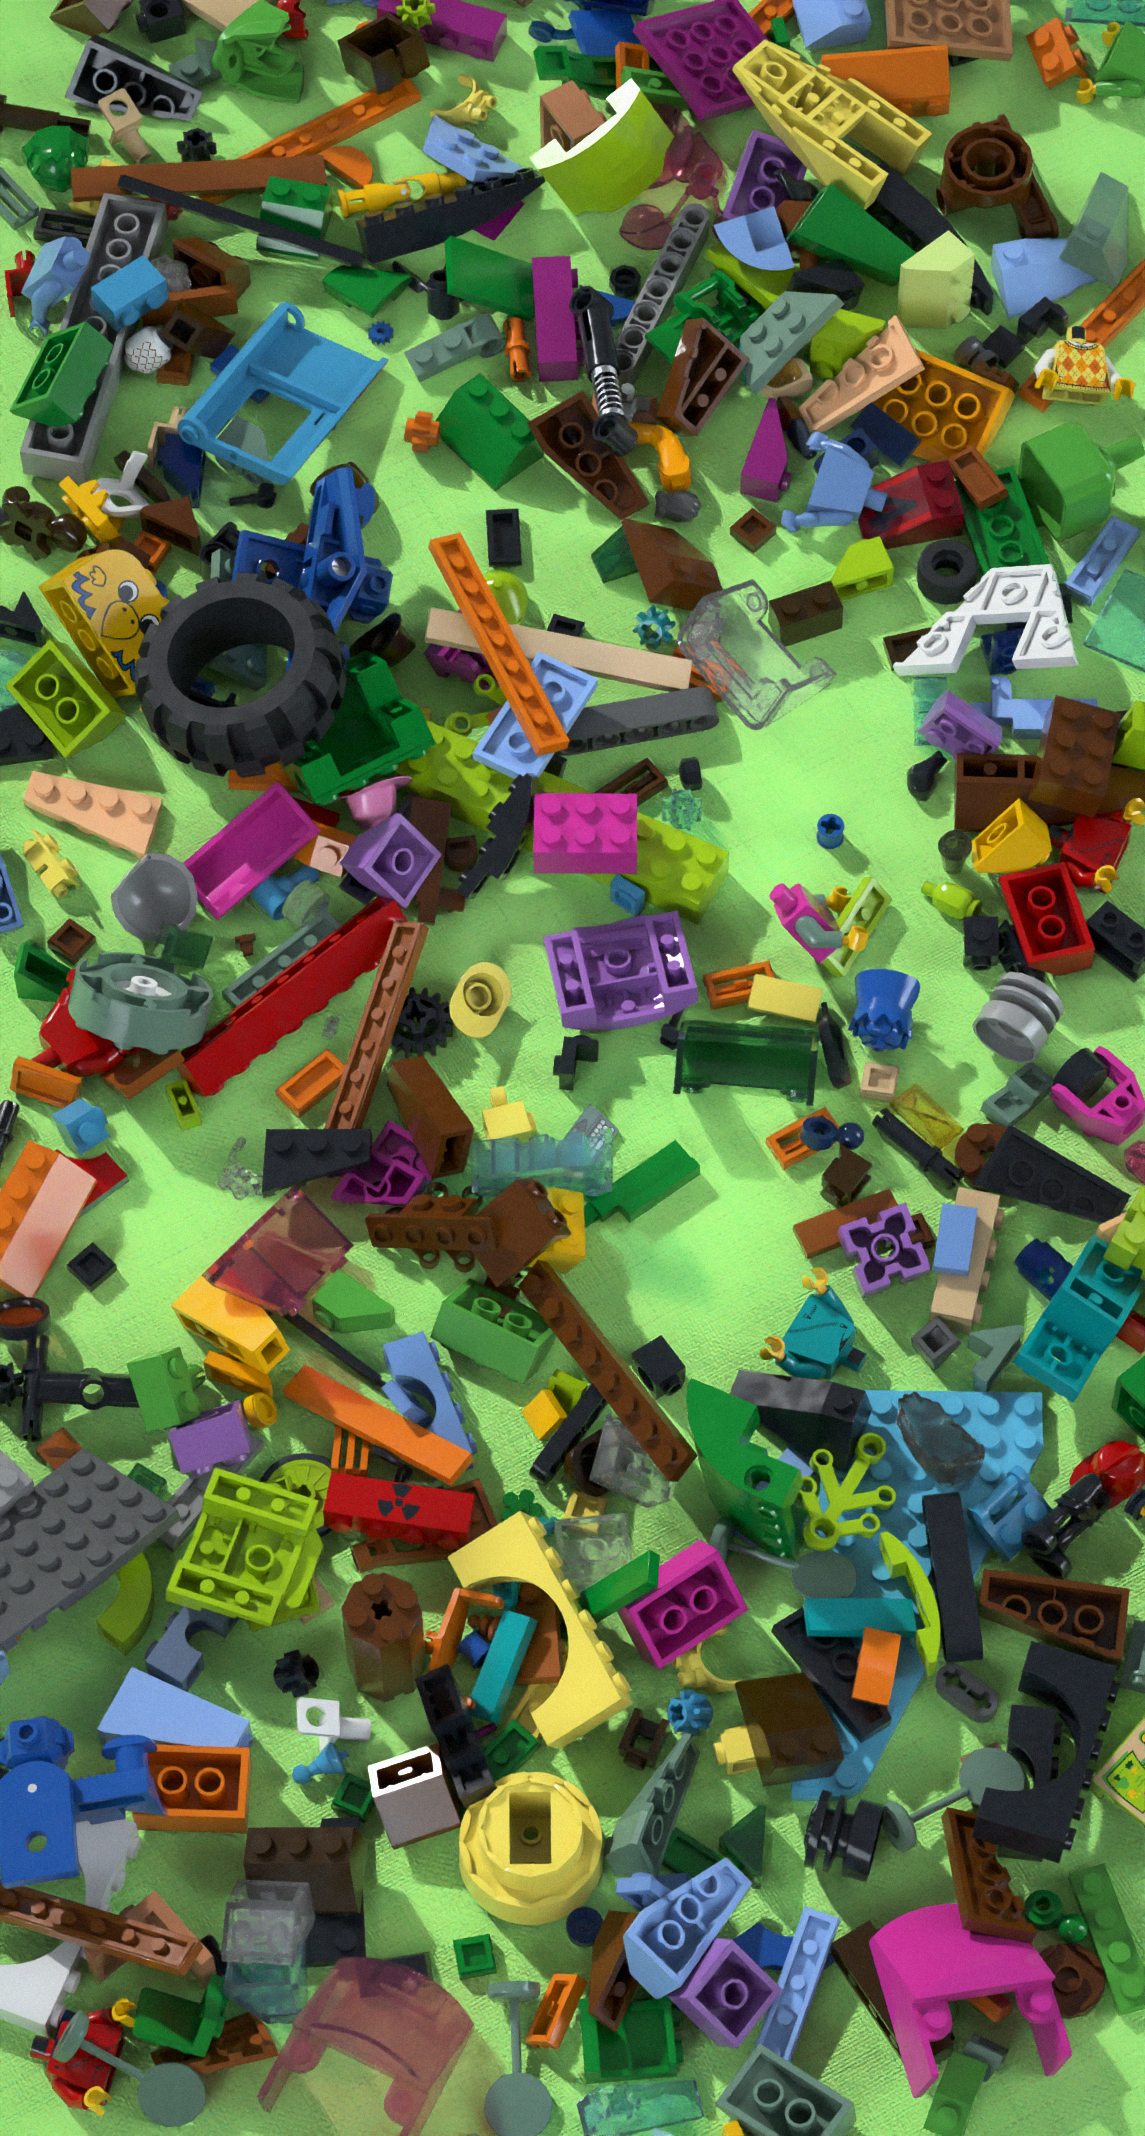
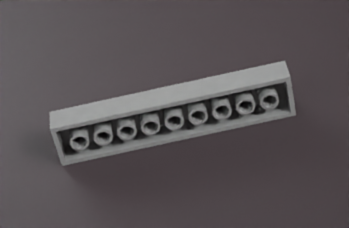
M108 193L103 194L85 249L90 253L91 257L77 287L71 292L59 331L86 321L114 346L108 356L110 359L109 363L100 372L95 382L97 387L87 398L83 406L84 413L76 423L55 428L30 420L20 449L23 474L59 481L69 476L75 484L81 485L88 482L126 363L124 360V355L126 354L124 345L126 340L135 334L139 322L138 318L132 325L125 326L116 332L94 308L91 287L142 255L156 268L168 230L165 203Z

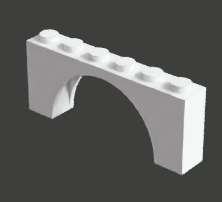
M126 1819L91 1825L89 1821L77 1822L79 1869L86 1885L84 1905L111 1912L112 1905L109 1902L114 1891L119 1893L124 1885L127 1874L124 1868L128 1859L136 1857L141 1845L137 1825ZM64 1941L55 1950L36 1960L21 1964L0 1965V2019L49 2037L53 2026L58 2028L64 2018L66 2006L63 2004L68 1993L73 1994L81 1979L79 1968L83 1960L87 1959L85 1947Z

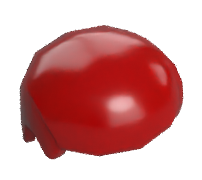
M278 0L275 7L288 12L290 18L286 23L291 25L289 31H284L281 34L290 39L307 40L309 32L305 29L304 25L306 13L299 8L301 0Z

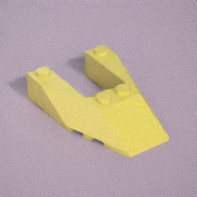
M763 40L737 62L732 71L771 129L821 184L826 187L832 183L862 209L866 210L875 202L889 173L844 143L841 139L847 134L887 162L890 167L905 174L919 161L933 133L851 77L847 81L829 74L830 68L821 64L815 68L799 61L801 55Z

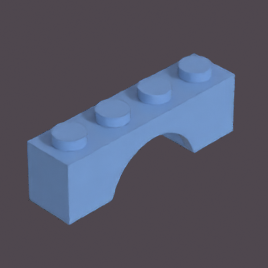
M424 1331L384 1344V1360L392 1381H396L408 1391L425 1397L434 1407L436 1415L428 1430L472 1453L473 1457V1454L477 1453L475 1441L471 1433L465 1434L461 1424L465 1423L464 1415L458 1402L453 1404L449 1393L453 1392L447 1373H440L436 1363L440 1362V1356L434 1341L428 1343ZM473 1462L466 1470L473 1468ZM431 1476L433 1482L439 1480V1479H437V1478Z

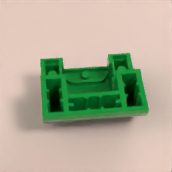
M367 650L345 661L343 671L347 680L343 701L339 710L331 709L335 719L319 743L310 740L303 746L305 750L304 756L286 767H283L281 761L279 762L295 787L315 804L325 805L331 803L339 797L338 793L348 788L351 790L361 788L369 782V777L379 772L381 775L391 773L399 767V762L407 758L414 760L423 757L429 752L428 748L436 744L420 707L401 697L387 662Z
M691 1378L687 1385L686 1397L688 1421L702 1476L709 1497L721 1517L732 1520L735 1524V1530L756 1544L757 1547L765 1550L767 1553L797 1561V1555L805 1541L803 1528L809 1520L806 1510L793 1505L803 1485L801 1470L768 1456L767 1449L749 1442L760 1421L757 1405ZM760 1481L769 1483L763 1490L755 1489Z

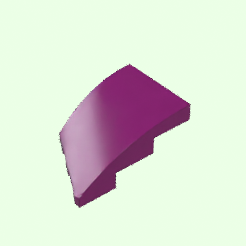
M388 1120L372 1145L370 1167L345 1174L330 1198L335 1202L406 1206L413 1197L421 1195L433 1179H431L410 1133Z

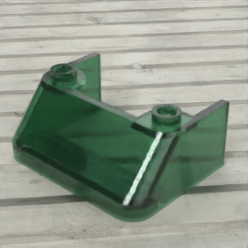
M704 1020L682 1021L677 1039L673 1094H680L681 1089L686 1093L700 1094L703 1093V1088H708L711 1084L776 1089L780 1090L781 1094L786 1095L787 1101L806 1102V1105L813 1106L820 1033L814 1030Z

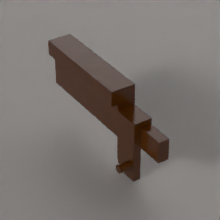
M413 797L409 822L442 854L416 892L414 905L419 906L417 922L434 926L437 909H444L449 913L453 911L463 912L465 897L458 891L440 887L452 803Z

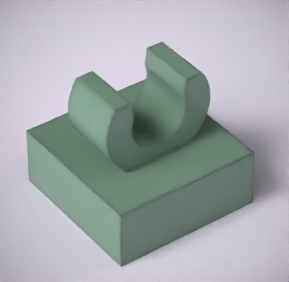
M974 2033L968 2040L963 2054L989 2063L983 2082H987L993 2075L994 2069L998 2070L1004 2063L1009 2049Z

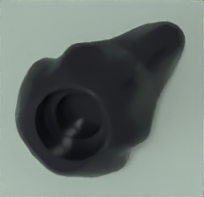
M784 167L773 173L791 201L812 202L819 193L818 188L807 180L794 179Z
M940 751L935 752L928 759L913 765L907 772L908 790L917 801H927L936 787V775L947 762V759Z

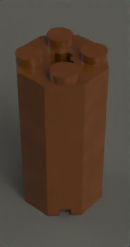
M384 1572L378 1575L368 1574L361 1581L353 1584L341 1608L347 1662L359 1692L382 1702H388L399 1694L404 1693V1695L413 1693L417 1687L415 1679L421 1677L426 1669L422 1610L411 1583Z

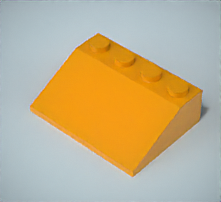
M915 349L925 369L862 408L853 427V430L861 427L867 436L931 463L944 461L972 445L984 458L1003 425L1016 394L1006 386Z

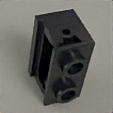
M1107 900L1086 921L1095 947L1094 952L1135 983L1145 973V929Z

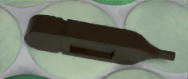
M123 450L114 457L117 467L122 472L127 460L131 456L126 450ZM142 466L134 484L155 503L170 501L171 498L164 485Z

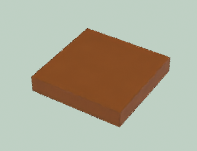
M143 1048L138 1053L128 1055L113 1069L102 1073L100 1077L106 1086L125 1098L131 1099L179 1066L185 1059L178 1049H171L167 1054H156Z

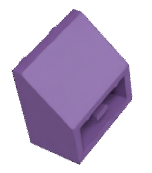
M947 690L934 702L917 732L923 735L931 745L940 747L949 753L956 761L957 753L991 754L1001 744L1003 728Z

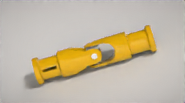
M455 171L443 174L430 172L397 179L392 182L393 186L390 184L373 183L364 185L363 189L344 192L342 189L337 190L342 218H348V215L352 213L384 211L396 202L400 204L408 201L416 204L425 201L424 198L428 195L442 193L444 196L454 193L455 188L467 184L465 177ZM408 181L418 182L423 189L421 198L410 201L411 189L408 186ZM363 200L361 202L349 203L350 201Z

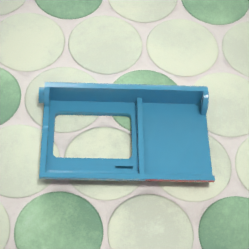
M280 303L178 422V432L182 440L188 444L201 448L276 484L286 485L381 372L388 359L383 357L380 361H375L305 329V319L302 312L291 303ZM288 312L294 316L296 323L288 321ZM258 389L268 391L311 412L270 462H266L242 451L238 447L216 439L218 434Z

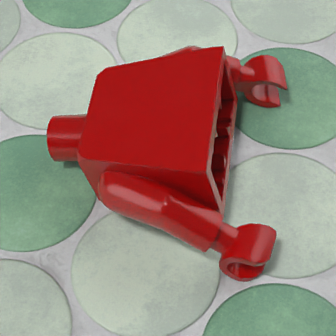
M75 968L67 974L66 981L70 983L69 986L63 989L56 1004L41 1024L39 1038L44 1051L33 1057L31 1061L51 1068L58 1067L62 1072L77 1077H87L110 1071L127 1057V1053L135 1054L143 1048L134 1047L130 1050L118 1048L113 1044L114 1041L100 1037L88 1030L80 1029L75 1025L76 1021L68 1011Z

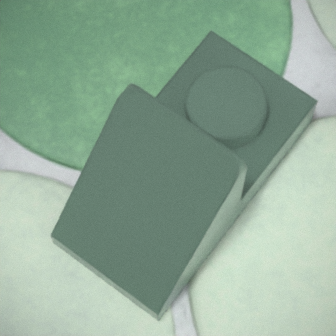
M196 37L194 39L196 53L168 66L171 74L200 88L222 78L221 71L214 69L212 63L213 54L217 49L218 43Z
M1018 1324L969 1334L968 1349L981 1356L971 1373L974 1376V1391L989 1392L1022 1345L1024 1327Z

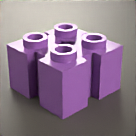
M906 1203L879 1212L878 1222L869 1225L866 1217L842 1225L838 1229L837 1235L847 1260L856 1257L858 1265L854 1266L852 1274L862 1299L888 1290L891 1285L890 1279L899 1276L901 1284H905L927 1276L931 1270L921 1242L912 1245L910 1240L916 1228ZM879 1244H884L885 1248L890 1247L892 1249L888 1258H882V1255L878 1256L876 1254Z

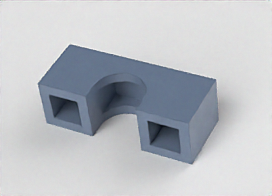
M185 1606L180 1613L175 1611L166 1624V1632L160 1641L155 1640L145 1654L148 1674L188 1692L205 1668L203 1654L188 1644L192 1636L200 1631L208 1630L226 1638L240 1617L235 1619L204 1608L200 1612Z

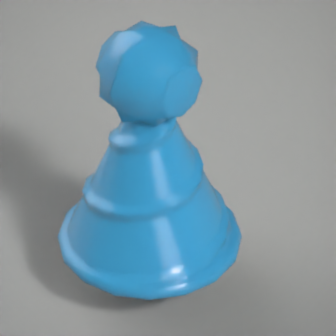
M329 1742L308 1767L302 1764L294 1767L292 1772L293 1780L297 1784L305 1785L310 1782L313 1775H345L346 1768L342 1759L349 1756L347 1750L339 1753L334 1743Z

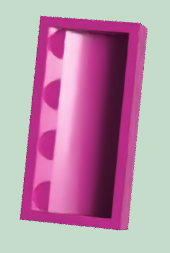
M277 781L183 864H185L194 877L198 899L213 917L219 921L321 831L287 789Z

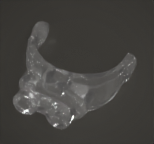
M244 1137L236 1140L229 1154L228 1165L221 1171V1176L216 1181L220 1189H229L238 1201L243 1200L245 1197L262 1196L263 1175L254 1174L246 1170L238 1163L235 1156L246 1144L247 1140Z

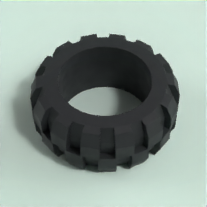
M236 573L235 581L221 583L217 576L195 584L197 592L185 599L178 594L161 609L160 617L162 622L159 625L150 623L138 651L141 658L137 660L134 669L135 691L151 731L157 735L161 746L174 758L186 764L192 762L194 769L201 772L225 777L227 770H236L238 776L246 778L266 774V766L280 761L283 767L288 766L304 756L305 750L303 746L310 740L319 743L335 719L331 709L339 710L343 701L347 680L343 671L345 659L331 620L319 603L306 597L305 591L278 578L270 585L267 583L266 578L260 574ZM247 644H269L281 647L294 654L291 665L282 680L267 694L250 703L235 707L216 708L198 704L188 698L191 685L198 673L212 659L227 650Z

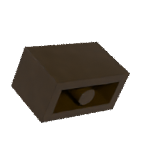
M831 581L769 600L768 623L780 648L842 628L843 605Z

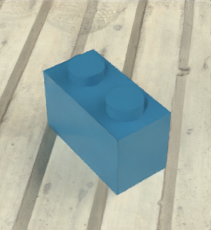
M144 255L91 287L94 308L116 332L125 326L132 325L139 317L152 309L159 308L169 299L166 279Z

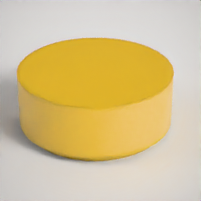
M256 1392L245 1398L243 1403L244 1414L254 1428L261 1430L276 1422L277 1409L270 1396L264 1392Z

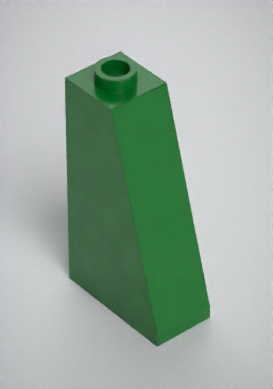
M832 183L819 191L785 239L790 244L832 262L844 259L853 271L890 287L899 283L901 264L916 254L913 249Z

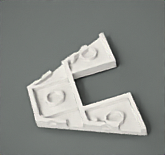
M1052 565L991 568L981 578L979 584L972 587L963 596L965 602L955 612L947 611L932 626L931 631L916 642L918 648L904 662H895L893 668L897 676L957 673L976 625L1027 622L1012 658L1016 669L1077 666L1078 661L1056 573Z

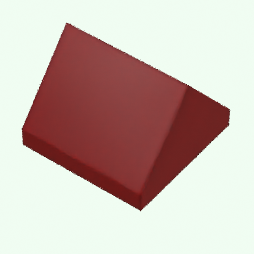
M1131 1310L1116 1337L1141 1354L1145 1351V1317L1135 1310Z

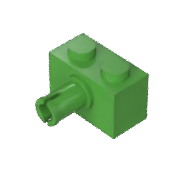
M180 1347L146 1354L126 1363L147 1432L180 1425L201 1415L198 1408V1399L193 1388L202 1385L205 1382L206 1376L202 1375L196 1378L197 1374L204 1372L203 1368L197 1364L187 1366Z

